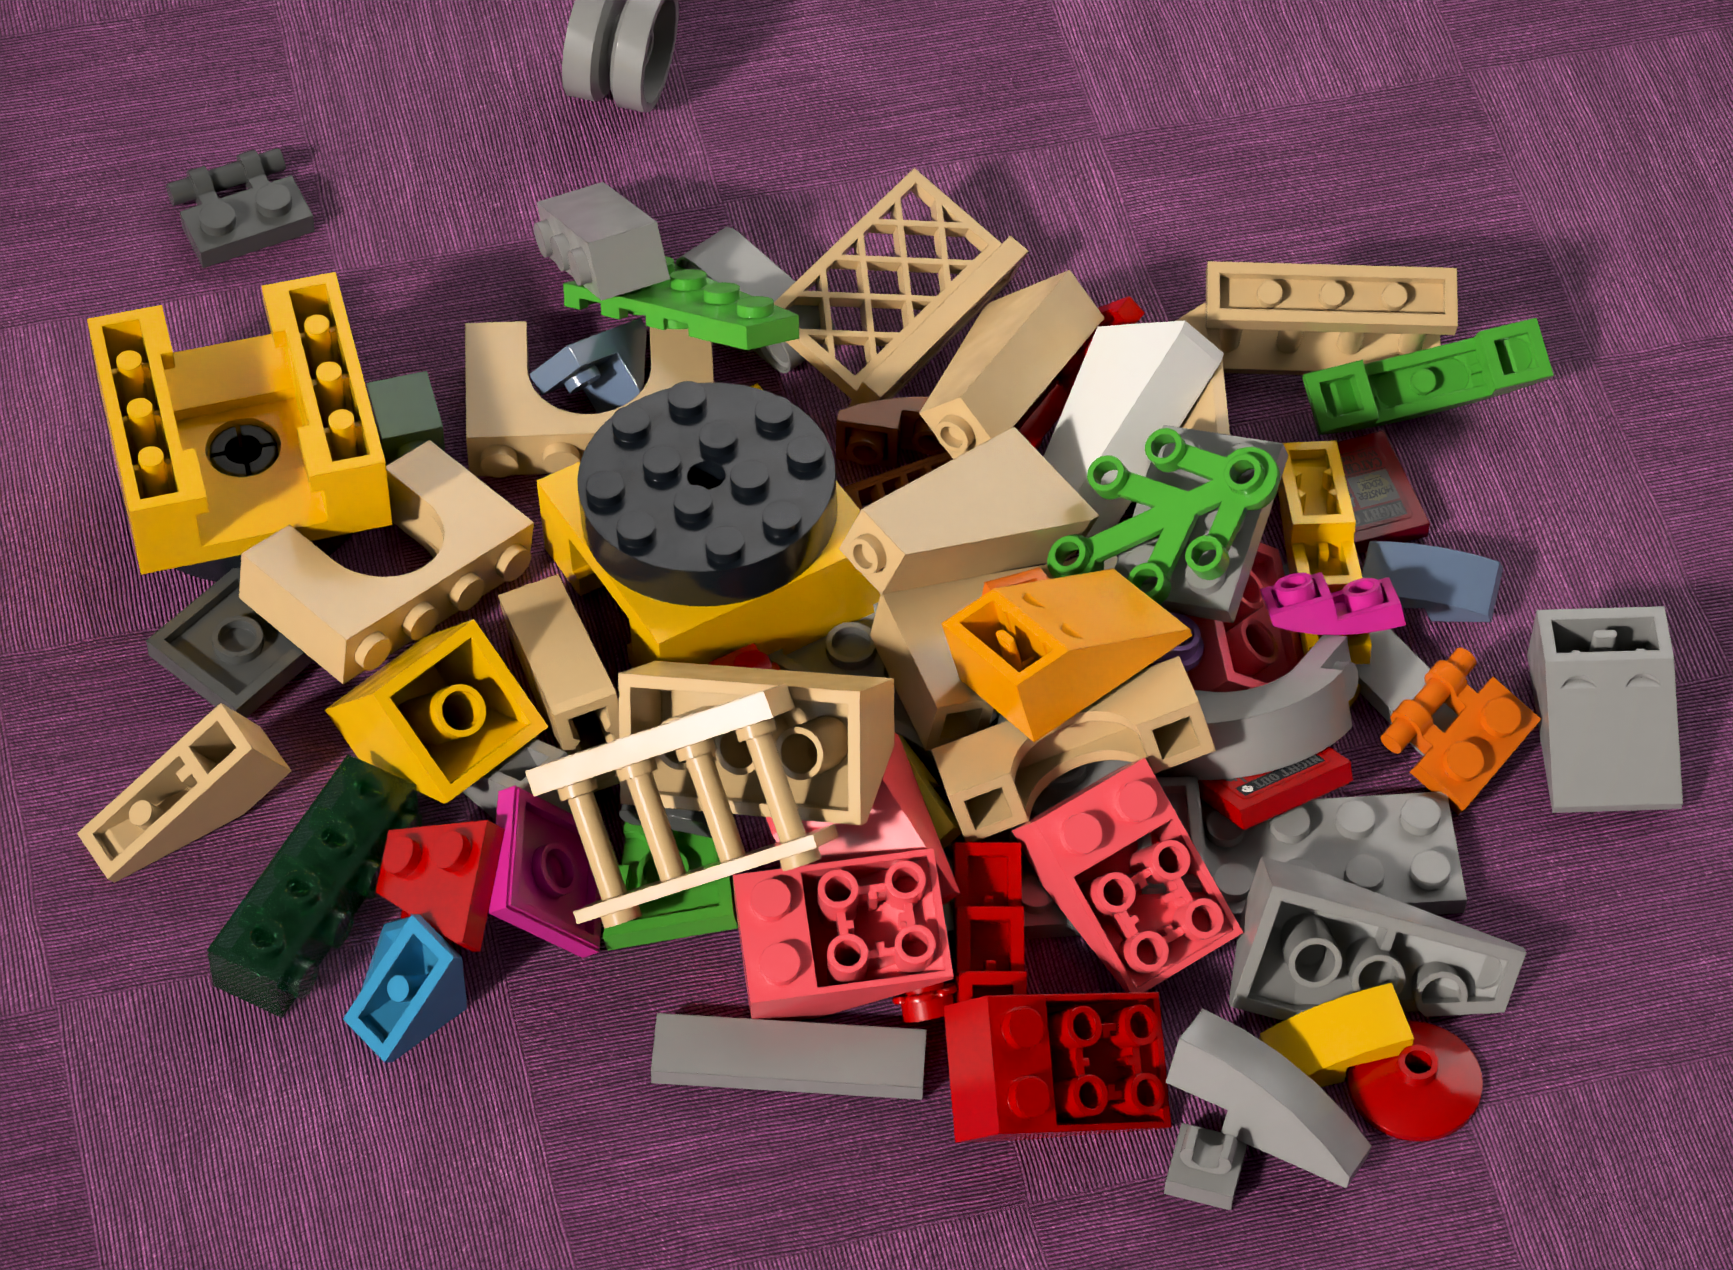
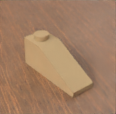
M220 703L77 834L106 878L115 883L244 815L291 772V769L259 725Z

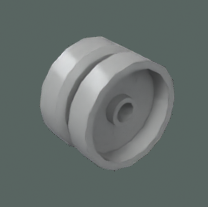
M575 0L568 22L563 50L562 82L566 95L596 102L601 101L611 90L617 107L644 113L651 112L658 103L672 62L679 18L678 0Z

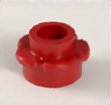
M941 982L896 995L892 1001L893 1004H900L903 1020L906 1023L932 1020L944 1017V1006L955 1003L953 993L957 992V986L953 982Z

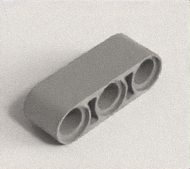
M731 227L723 228L679 257L676 261V265L680 267L703 270L707 273V278L720 283L737 284L740 286V291L752 296L769 297L774 302L796 282L743 235ZM793 305L789 309V311L799 315V327L801 329H821L818 306ZM832 320V330H836ZM786 342L752 349L774 369L785 374L806 361L804 357Z

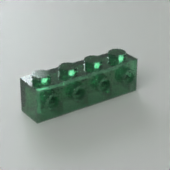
M347 754L207 949L213 986L283 1018L296 998L303 999L306 997L316 982L319 965L332 947L335 949L341 947L349 936L354 923V915L366 898L373 899L378 895L376 887L388 830L422 826V815L419 814L416 784Z

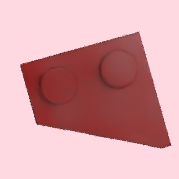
M489 820L388 830L376 893L410 915L420 914L437 932L454 943L472 952H480L505 829Z

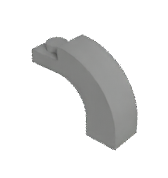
M1322 635L1290 672L1268 684L1232 692L1194 690L1216 751L1158 772L1156 776H1198V780L1248 777L1293 765L1334 744L1353 727L1348 701L1354 697L1358 686V670L1355 663L1351 662L1347 636Z

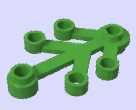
M1162 428L1156 430L1146 441L1145 453L1158 470L1174 472L1180 468L1210 480L1201 486L1186 491L1129 472L1123 463L1114 456H1101L1092 462L1087 472L1088 482L1098 495L1104 499L1121 497L1151 507V509L1089 538L1073 534L1058 539L1052 545L1048 554L1047 565L1049 572L1054 578L1101 571L1104 569L1105 560L1160 535L1148 562L1134 567L1127 580L1140 589L1146 579L1157 577L1158 580L1154 589L1145 594L1160 605L1170 594V578L1199 516L1219 507L1208 535L1195 538L1188 545L1185 553L1188 566L1198 577L1204 580L1216 579L1223 575L1229 566L1230 558L1228 552L1247 511L1259 510L1267 506L1276 496L1280 483V471L1277 463L1269 453L1257 447L1240 448L1224 457L1187 445L1182 437L1173 429ZM1176 443L1172 454L1164 458L1158 457L1159 451L1164 445ZM1255 469L1250 481L1244 484H1237V480L1243 473ZM1111 470H1118L1113 482L1101 485V479L1105 473ZM1079 550L1078 559L1071 565L1063 566L1065 559L1071 553ZM1208 550H1216L1215 559L1210 564L1205 566L1199 565V559L1203 553Z

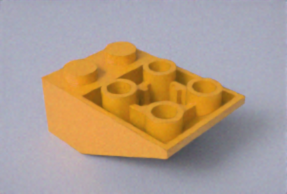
M1115 569L994 588L941 623L960 680L1033 742H1036L1192 636L1189 627Z

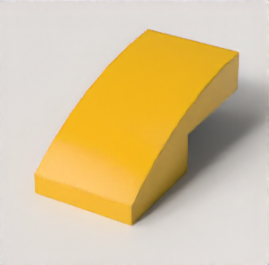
M1391 982L1345 995L1301 1012L1260 1033L1259 1040L1281 1053L1320 1087L1344 1082L1347 1067L1399 1056L1404 1048L1413 1045L1414 1037Z

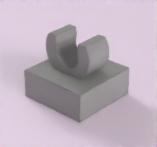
M1181 1123L1166 1177L1164 1194L1231 1211L1248 1144L1237 1140L1233 1135H1225L1218 1131Z

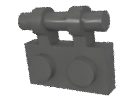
M279 148L260 154L254 149L237 154V161L210 170H207L203 165L186 171V178L166 184L167 193L173 206L195 200L197 204L195 207L180 211L182 228L202 268L315 232L313 215L293 176L290 175L269 182L266 177L286 170L285 161ZM241 184H245L247 190L220 199L216 194Z

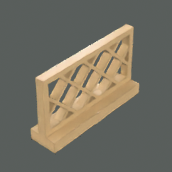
M914 168L774 302V305L789 310L793 305L818 306L821 329H801L799 327L800 339L786 341V343L852 399L848 407L877 400L892 399L1013 279L1028 250L1011 235L1001 243ZM910 192L914 193L930 207L932 221L903 220L901 201ZM890 212L891 219H883ZM868 233L893 234L895 257L866 256L864 237ZM905 235L934 236L936 258L907 257ZM946 236L965 237L981 252L973 260L948 259ZM852 248L854 249V255H846ZM830 269L856 270L858 293L829 292L827 272ZM868 270L897 271L899 294L870 293ZM909 272L938 273L940 293L937 296L911 295ZM950 274H958V275L951 281ZM816 284L817 291H808ZM830 306L860 308L862 331L832 330ZM872 308L901 309L903 329L900 332H875ZM913 310H922L914 317ZM834 345L864 346L866 366L854 375L836 360ZM876 346H885V347L877 354V352H876Z

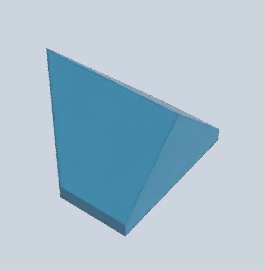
M411 914L410 917L384 923L361 991L343 1020L384 1063L394 1062L467 1009L461 955L420 914Z

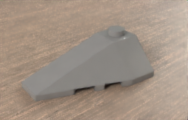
M1261 856L1240 916L1239 925L1244 933L1237 937L1229 1004L1233 1008L1284 1021L1328 1001L1392 982L1403 1012H1421L1425 1017L1505 1013L1526 956V951L1524 947L1331 875Z

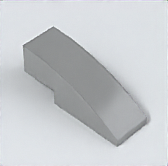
M1205 1009L1201 1010L1179 1038L1165 1083L1228 1110L1221 1133L1233 1135L1237 1140L1344 1188L1348 1187L1368 1158L1372 1146L1349 1116L1314 1080L1281 1053L1243 1028Z

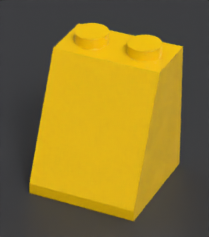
M474 619L423 637L325 709L361 763L443 804L450 802L548 728L544 719Z

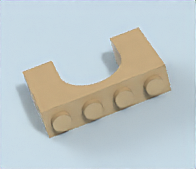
M526 321L465 323L466 442L469 471L475 476L497 478L510 475L552 474L580 462L594 434L618 409L644 396L671 388L679 382L714 383L712 342L690 337L688 329L661 330L650 327L651 371L643 390L633 400L617 409L596 414H580L568 412L551 405L540 397L529 380Z
M428 440L386 466L392 522L432 555L434 559L424 567L411 573L389 577L360 574L335 562L290 524L241 553L239 598L342 684H345L365 670L371 671L379 667L390 654L412 640L417 641L427 636L436 625L458 611L470 609L483 595L505 581L511 582L517 579L529 567L534 522L431 440Z
M1115 555L1105 560L1103 570L1115 569L1118 557ZM1078 557L1064 561L1063 566L1073 564ZM1047 564L883 595L880 594L870 636L890 678H894V686L925 750L939 747L989 728L994 711L991 705L960 680L941 623L982 597L984 582L1038 567L1043 570L1049 579H1053L1054 577L1049 572Z

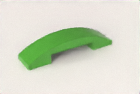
M1537 318L1479 331L1470 339L1367 364L1360 360L1306 373L1302 376L1318 434L1325 435L1387 425L1454 409L1548 380L1554 374Z

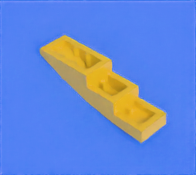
M1337 440L1283 443L1288 459L1279 483L1278 493L1289 574L1307 573L1312 575L1322 572L1330 592L1340 591L1348 583L1363 577L1354 544L1356 520ZM1300 632L1304 656L1322 635ZM1369 633L1339 635L1347 636L1351 662L1355 664H1370L1372 643Z

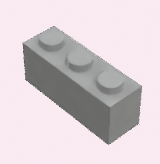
M600 182L536 202L541 221L534 223V234L541 254L545 258L550 257L557 264L561 272L566 271L574 278L578 286L583 285L601 301L670 280L657 221L606 183Z

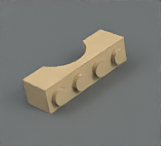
M1179 656L1141 670L1036 742H1033L1011 722L1005 721L931 749L965 842H975L1028 822L1032 807L1040 793L1056 778L1079 766L1105 760L1135 762L1146 758L1155 774L1216 751L1199 700Z

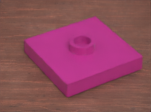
M516 785L498 791L496 825L502 827L505 831L489 906V914L581 958L599 953L601 917L577 924L573 911L601 899L573 814L537 796L534 797L533 794Z

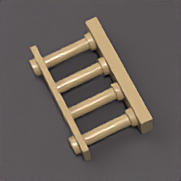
M1207 262L1206 329L1220 330L1221 350L1224 353L1222 357L1224 373L1304 375L1360 360L1367 364L1441 346L1440 335H1455L1458 327L1457 268Z
M787 683L525 771L534 797L557 789L560 800H568L601 899L573 911L577 924L601 917L604 929L642 916L639 904L777 860L780 861L782 870L788 871L821 859L818 847L839 837L836 826L833 824L808 833L805 832L772 735V731L777 730L774 717L795 709ZM735 730L739 742L746 741L780 840V842L749 852H745L711 752L717 750L714 737ZM675 750L679 762L686 760L720 860L687 872L652 771L658 769L654 757ZM616 770L620 782L627 781L660 878L659 881L628 891L593 793L594 790L599 789L595 776Z

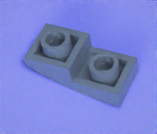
M1370 541L1362 577L1375 578L1377 580L1389 577L1402 608H1424L1431 621L1492 622L1503 567L1499 561L1448 548L1415 543Z

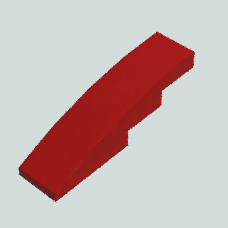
M955 842L953 844V876L960 891V894L953 898L955 985L957 986L955 1003L986 995L1027 994V971H1024V906H1022L1021 842Z

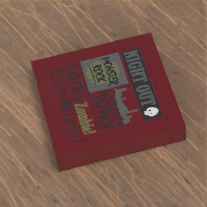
M1384 430L1337 442L1356 520L1354 544L1357 554L1367 552L1370 541L1404 543L1428 537L1430 522Z

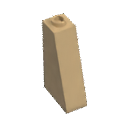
M1070 270L988 303L979 314L919 414L953 459L1014 427L1104 320V316Z
M1012 427L862 508L839 550L883 595L1047 563L1052 545L1058 539L1073 534L1082 535L1086 538L1098 519L1099 514L1015 427ZM1077 551L1071 553L1066 559L1075 555Z
M557 574L499 594L498 598L509 637L541 715L548 725L547 729L554 746L566 751L569 756L619 739V701L616 691L559 575ZM616 770L595 776L599 789L593 792L619 784L620 781Z

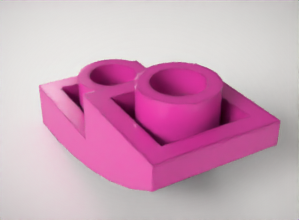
M1322 572L1312 575L1293 573L1280 578L1275 585L1260 589L1272 625L1294 632L1317 635H1351L1384 631L1406 625L1401 602L1389 577L1379 580L1375 578L1357 579L1345 585L1342 590L1331 593Z

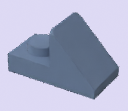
M641 318L574 342L564 347L529 375L541 396L566 387L569 394L583 389L597 413L617 409L633 400L643 390L647 328Z

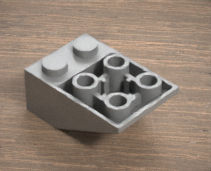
M1665 606L1537 610L1527 659L1536 714L1541 718L1538 728L1552 813L1682 809L1683 795L1675 664Z

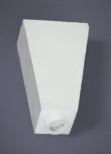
M1185 320L1098 326L1044 454V458L1099 514L1098 519L1086 538L1117 525L1132 502L1121 497L1104 499L1099 496L1087 479V472L1092 462L1101 456L1111 455L1118 458L1129 472L1146 477L1151 463L1145 453V444L1148 437L1156 430L1162 429L1163 425L1180 427L1220 365L1224 353ZM1111 470L1105 473L1101 479V485L1113 482L1118 470Z

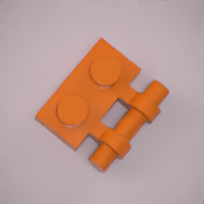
M1461 647L1456 648L1446 661L1439 660L1425 674L1426 684L1412 700L1405 699L1399 704L1390 716L1392 724L1380 737L1383 745L1393 753H1401L1411 742L1424 754L1410 770V773L1431 792H1442L1447 795L1450 808L1457 815L1468 807L1541 720L1537 714L1493 676L1478 692L1473 690L1467 684L1466 677L1476 666L1477 661L1471 652ZM1443 703L1458 714L1444 732L1433 724L1432 716Z

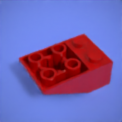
M1159 992L986 995L944 1006L955 1143L1016 1141L1171 1128L1168 1084L1165 1083L1167 1074Z

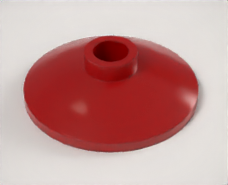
M1407 1021L1414 1037L1413 1045L1404 1048L1399 1056L1348 1067L1347 1088L1349 1096L1359 1114L1374 1128L1389 1136L1415 1142L1441 1139L1464 1127L1475 1114L1483 1090L1482 1072L1473 1052L1456 1035L1430 1023ZM1407 1066H1420L1426 1069L1427 1072L1414 1073Z

